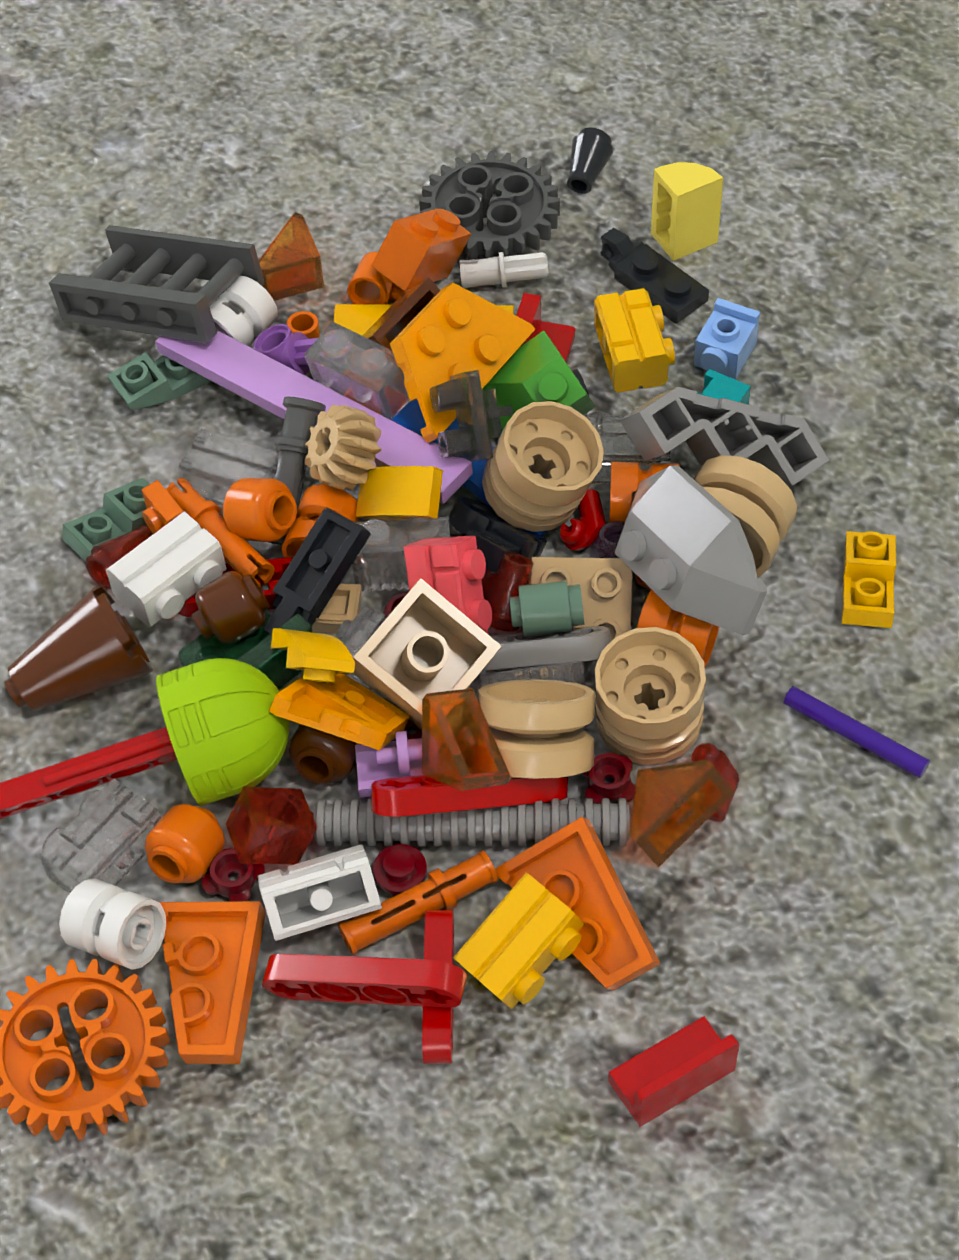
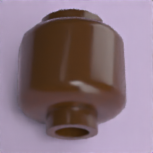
M229 571L196 592L195 601L199 610L192 614V618L207 640L216 636L221 643L232 645L265 624L266 614L264 611L270 608V605L250 573L243 577L236 571Z
M299 724L291 738L289 755L299 774L306 780L313 783L330 784L342 781L350 774L356 763L355 745L358 743Z

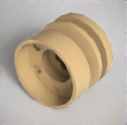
M553 401L532 402L518 409L507 422L498 439V444L485 464L482 485L487 502L499 517L514 527L528 531H549L566 523L577 509L586 491L602 468L604 449L599 433L587 417L567 405Z
M659 627L635 628L616 636L601 651L595 667L597 731L606 747L618 755L628 757L634 763L653 765L665 764L681 757L695 744L703 725L706 689L704 661L695 646L676 632Z

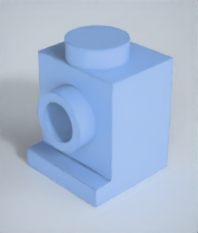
M717 298L712 314L695 340L693 365L707 371L712 369L736 380L757 343L760 312Z

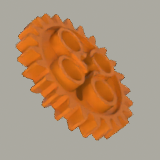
M70 959L67 964L66 974L58 976L51 965H48L45 972L46 981L39 984L31 976H26L25 983L29 991L25 995H21L9 990L6 995L12 1005V1009L10 1011L0 1009V1109L9 1107L7 1113L15 1125L27 1118L26 1124L32 1135L36 1136L48 1123L49 1131L54 1141L61 1139L67 1126L73 1128L78 1140L81 1141L84 1140L87 1124L95 1123L98 1130L104 1135L108 1132L107 1117L114 1114L119 1120L127 1123L129 1116L125 1106L129 1102L142 1107L148 1104L141 1088L143 1086L160 1087V1079L153 1068L168 1066V1058L165 1050L161 1049V1047L170 1044V1038L167 1029L161 1027L166 1023L162 1008L154 1007L157 1001L151 988L141 991L142 985L138 975L133 974L123 981L124 976L118 964H114L105 975H102L97 959H92L86 972H79L74 959ZM62 1007L69 1008L74 1028L80 1039V1047L94 1083V1087L90 1091L84 1090L79 1070L72 1057L73 1051L59 1015V1010ZM95 1008H107L103 1015L96 1019H84L87 1013ZM40 1029H52L49 1035L42 1040H30L33 1034ZM110 1056H124L117 1066L109 1069L100 1068L103 1061ZM56 1077H69L67 1082L59 1089L45 1090L47 1084Z

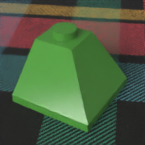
M542 331L519 347L476 395V398L500 434H502L507 422L514 413L532 402L553 401L570 406L582 415L587 414L596 407L545 331Z

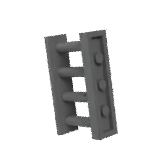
M109 225L105 229V233L113 254L89 277L58 273L49 282L62 321L208 344L217 334L210 306L239 276L249 277L261 286L265 281L254 244ZM123 268L136 270L125 282L111 281ZM159 273L172 275L160 288L147 286ZM195 278L209 280L198 293L183 291Z

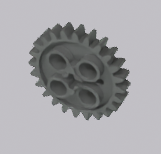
M489 151L487 158L480 160L476 153H472L471 162L468 163L457 157L455 158L454 169L442 165L441 176L433 174L429 176L430 186L422 187L423 198L419 199L420 213L437 208L445 209L456 215L460 220V225L472 233L462 253L468 254V260H476L478 256H484V259L499 256L500 252L504 253V257L509 256L510 253L523 255L525 254V247L538 251L540 249V239L547 241L551 239V229H557L558 216H560L558 187L552 185V176L550 174L541 175V166L539 164L527 168V158L525 157L516 163L511 162V153H506L501 160L495 158L493 151ZM496 186V196H493L492 193ZM483 218H487V223L485 227L483 223Z

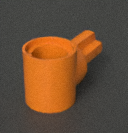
M378 252L365 254L357 266L347 287L348 297L353 304H391L392 300L396 301L406 292L371 266Z

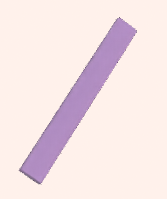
M218 330L217 334L208 344L160 336L155 341L158 353L282 419L285 418L286 407L282 405L283 399L287 396L322 403L326 406L325 412L333 404L338 406L346 405L367 412L368 415L375 417L376 427L381 430V436L377 445L382 450L376 454L374 460L376 467L434 466L443 470L439 501L442 504L473 474L471 461L432 441L427 443L421 435Z

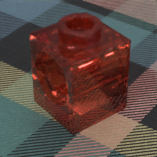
M244 786L226 822L227 830L241 864H297L300 862L309 843L314 840V833L317 830V825L313 818L314 813L310 811L302 789Z

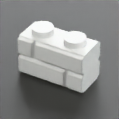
M184 511L107 568L106 572L115 597L125 607L132 610L134 615L147 627H151L162 618L170 619L178 614L185 600L205 585L222 576L223 571L226 570V565L219 541L207 530L202 529L199 523Z
M362 844L288 866L286 872L277 869L258 875L260 892L275 941L382 909L368 857Z

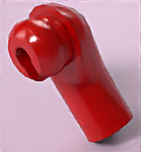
M588 489L578 505L580 518L570 519L571 526L568 527L563 523L559 530L561 540L564 541L565 546L570 550L581 551L587 549L606 530L607 524L601 498L596 490Z

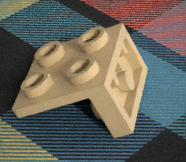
M532 557L531 584L567 581V586L580 584L585 625L572 626V628L608 627L611 641L616 636L631 630L632 570L620 558Z

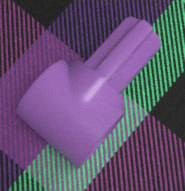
M277 324L267 328L257 336L253 343V349L303 375L308 373L311 365L338 362L343 356L341 350L342 342L338 337L328 336L308 339L301 332L292 333L285 324Z

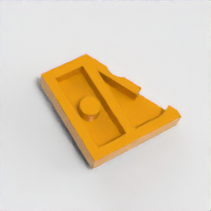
M335 674V683L303 680L302 676L278 692L269 709V712L275 716L379 751L396 738V732L404 731L410 715L345 674Z

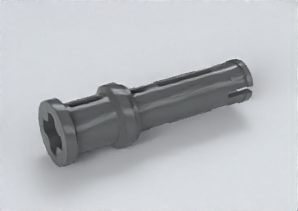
M287 396L284 397L282 404L286 407L281 436L276 437L274 444L276 450L280 452L275 479L286 484L298 508L307 468L305 458L308 454V448L304 445L310 440V426L317 425L318 415L320 411L325 412L326 406L313 400ZM286 535L278 541L268 543L282 545Z

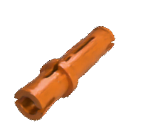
M185 478L177 479V484L183 489V492L173 482L170 483L166 488L167 492L183 511L199 523L202 529L207 530L219 541L222 546L224 560L243 577L249 573L253 578L256 575L266 585L274 574V566L245 538L228 530L222 517L221 508L212 500H205ZM254 578L258 586L261 588L260 583Z
M482 850L477 855L443 872L437 868L427 873V880L381 903L382 909L338 923L339 932L350 953L355 955L359 950L425 917V910H440L442 908L444 910H452L457 907L456 901L491 883L497 882L498 875L486 852Z

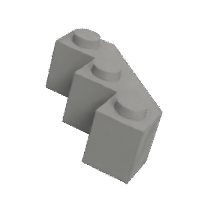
M675 387L655 396L619 420L644 461L662 456L686 441L700 466L708 459L721 455L749 458V460L760 463L777 474L788 487L795 485L829 461L805 419L787 414L781 416L762 411L760 407L725 398L715 399L682 387Z

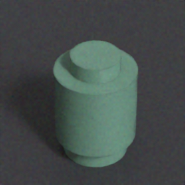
M567 581L521 585L519 586V596L510 597L512 626H523L524 637L571 632L572 626L585 625L580 584L567 586Z

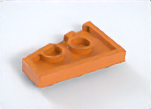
M580 817L495 868L498 877L511 888L527 872L581 919L584 926L578 932L582 937L572 954L606 989L614 991L661 964L589 819Z
M260 901L159 902L166 915L167 924L163 951L170 973L172 986L170 998L179 1055L186 1064H240L266 911Z

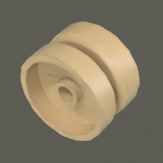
M726 455L708 459L698 470L694 480L740 521L754 557L757 577H760L769 569L778 552L779 543L786 537L795 520L797 503L792 490L777 474L755 461L740 456Z
M533 679L495 682L485 685L478 690V718L481 722L491 727L478 736L477 763L481 769L503 776L538 779L578 775L589 771L594 766V738L588 732L581 729L595 719V692L590 687L565 681Z

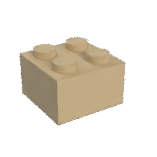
M420 578L353 657L355 661L354 674L386 701L410 715L409 720L428 735L502 646Z

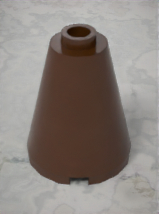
M102 584L90 590L7 668L11 678L4 681V684L19 708L27 704L32 711H36L146 676L153 671V668L148 663L150 662L133 629L124 615L121 616L118 610L114 611L111 605L115 601Z

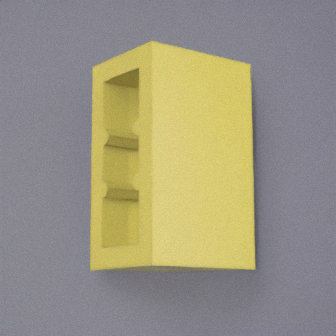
M676 162L654 169L651 235L673 261L718 243L723 177L712 168L697 163Z

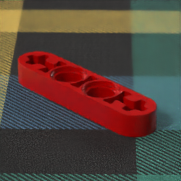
M473 770L380 779L371 784V811L377 815L401 817L532 804L540 800L542 802H551L553 798L563 800L568 797V776L533 779L503 776L486 770Z
M273 954L269 956L262 987L276 996L292 1000L450 1008L461 1004L467 974L463 969L454 964L430 959Z

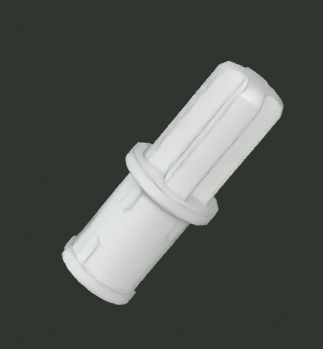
M500 252L499 257L460 260L462 287L465 289L502 284V287H507V282L546 278L549 273L547 256L543 252L504 257L503 252Z

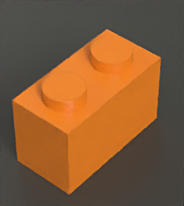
M437 208L394 220L371 266L404 291L411 289L428 277L435 282L449 277L472 233L460 225V220L456 215L445 209Z

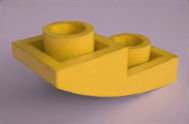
M386 466L369 469L366 483H359L356 517L359 519L403 521V518L437 519L443 470L434 466Z
M846 531L841 624L892 628L894 619L896 535L880 534L873 531Z
M273 628L271 649L286 650V668L304 670L303 680L335 683V674L354 673L355 661L347 647L336 637L328 634Z

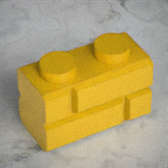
M644 288L624 291L622 295H619L617 292L597 296L594 299V327L613 389L620 393L637 390L639 386L650 388L662 386L668 382V366L675 364V351L672 339L670 337L663 338L661 334L664 331V318L661 306H652L648 291Z
M526 872L453 958L510 1009H513L519 1001L522 1004H526L538 994L545 982L542 974L556 958L562 961L572 954L580 943L582 936L578 931L584 926V923L568 906Z

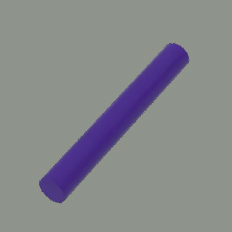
M795 686L789 689L784 698L783 704L918 778L924 775L930 764L929 759Z

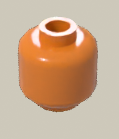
M241 478L231 485L223 503V517L228 530L245 538L247 541L272 542L280 540L288 533L297 514V505L291 491L285 483L275 478Z
M179 804L170 808L150 830L144 847L148 865L153 873L166 882L186 884L195 883L207 873L213 858L222 852L225 839L223 830L212 812L203 807Z

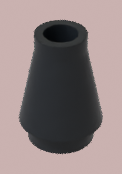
M589 127L582 129L573 138L567 185L574 192L581 194L589 193L593 183L613 154L612 140L606 132Z

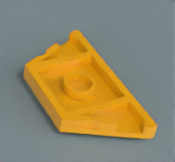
M453 282L442 288L390 343L396 363L403 371L404 385L410 401L418 400L426 423V427L420 429L427 443L440 437L535 330L529 322Z

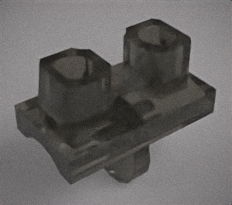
M479 370L450 376L449 381L431 387L429 392L434 412L455 410L458 429L438 432L441 458H465L471 462L493 458L490 439L498 438L502 434L500 418L514 415L512 405L498 407L495 389L482 390Z

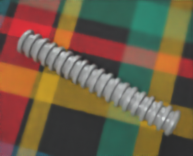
M553 798L551 804H543L542 800L535 801L534 804L390 817L373 813L371 811V799H368L367 804H360L359 799H352L350 804H344L342 799H335L334 804H327L326 799H318L314 807L313 829L314 840L317 841V845L320 847H325L327 841H333L336 847H342L344 841H350L351 846L360 845V841H367L368 846H376L377 841H384L385 846H392L393 841H400L401 844L409 845L410 841H417L418 846H426V841H434L435 846H442L443 841H451V846H459L460 841H468V846H476V841H484L485 846H492L493 841H501L502 846H509V841H518V846H526V841H535V844L573 821L584 817L590 820L599 840L602 842V846H609L610 841H618L619 846H626L630 838L629 804L626 803L625 798H619L618 804H610L609 798H602L601 804H593L592 798H586L585 804H576L575 798H569L568 804H559V799Z

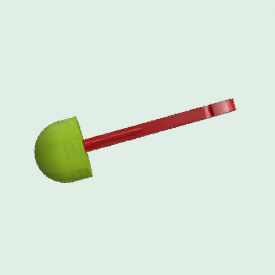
M226 658L207 659L157 675V692L166 727L1 782L0 819L178 760L187 785L200 806L247 791L261 783L273 772L286 749L289 735V720L269 712L274 697L279 690L260 670L247 663Z

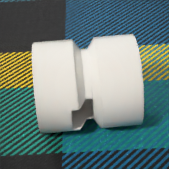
M239 276L210 306L216 330L247 346H250L254 338L266 330L278 316L277 306L271 295L258 282L246 276Z
M95 878L84 880L75 886L66 898L59 922L61 936L66 944L131 970L142 968L152 960L162 944L167 924L165 911L159 902L131 891H125Z

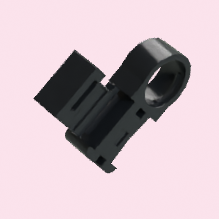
M457 497L448 516V522L462 536H476L477 549L481 550L484 554L486 568L495 574L499 573L507 557L518 556L517 563L521 565L532 564V557H540L547 543L545 538H538L521 528L512 526L499 517L492 507L469 497Z

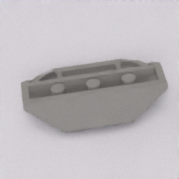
M678 465L668 466L640 481L614 553L671 609L740 635L750 634L767 594V589L762 577H757L754 557L740 521Z

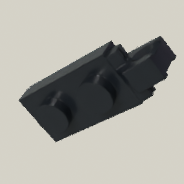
M615 228L601 236L602 251L600 253L601 256L609 261L608 265L614 271V279L629 290L644 288L648 291L652 306L660 305L663 315L673 323L680 322L708 301L709 289L647 244L644 245L639 240L632 243L628 235Z
M324 508L272 590L277 594L272 605L276 610L263 630L272 636L273 628L304 631L305 626L310 628L316 621V618L318 619L371 533L363 526L337 512Z

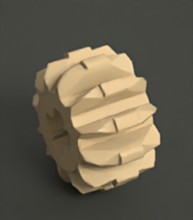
M333 404L327 412L320 411L317 425L310 426L309 428L311 432L310 440L304 445L308 448L305 465L310 467V476L317 479L320 483L341 490L345 488L353 490L358 483H366L369 469L376 468L374 460L376 454L382 450L377 445L381 436V430L376 427L375 417L368 415L367 412L346 405L338 406Z

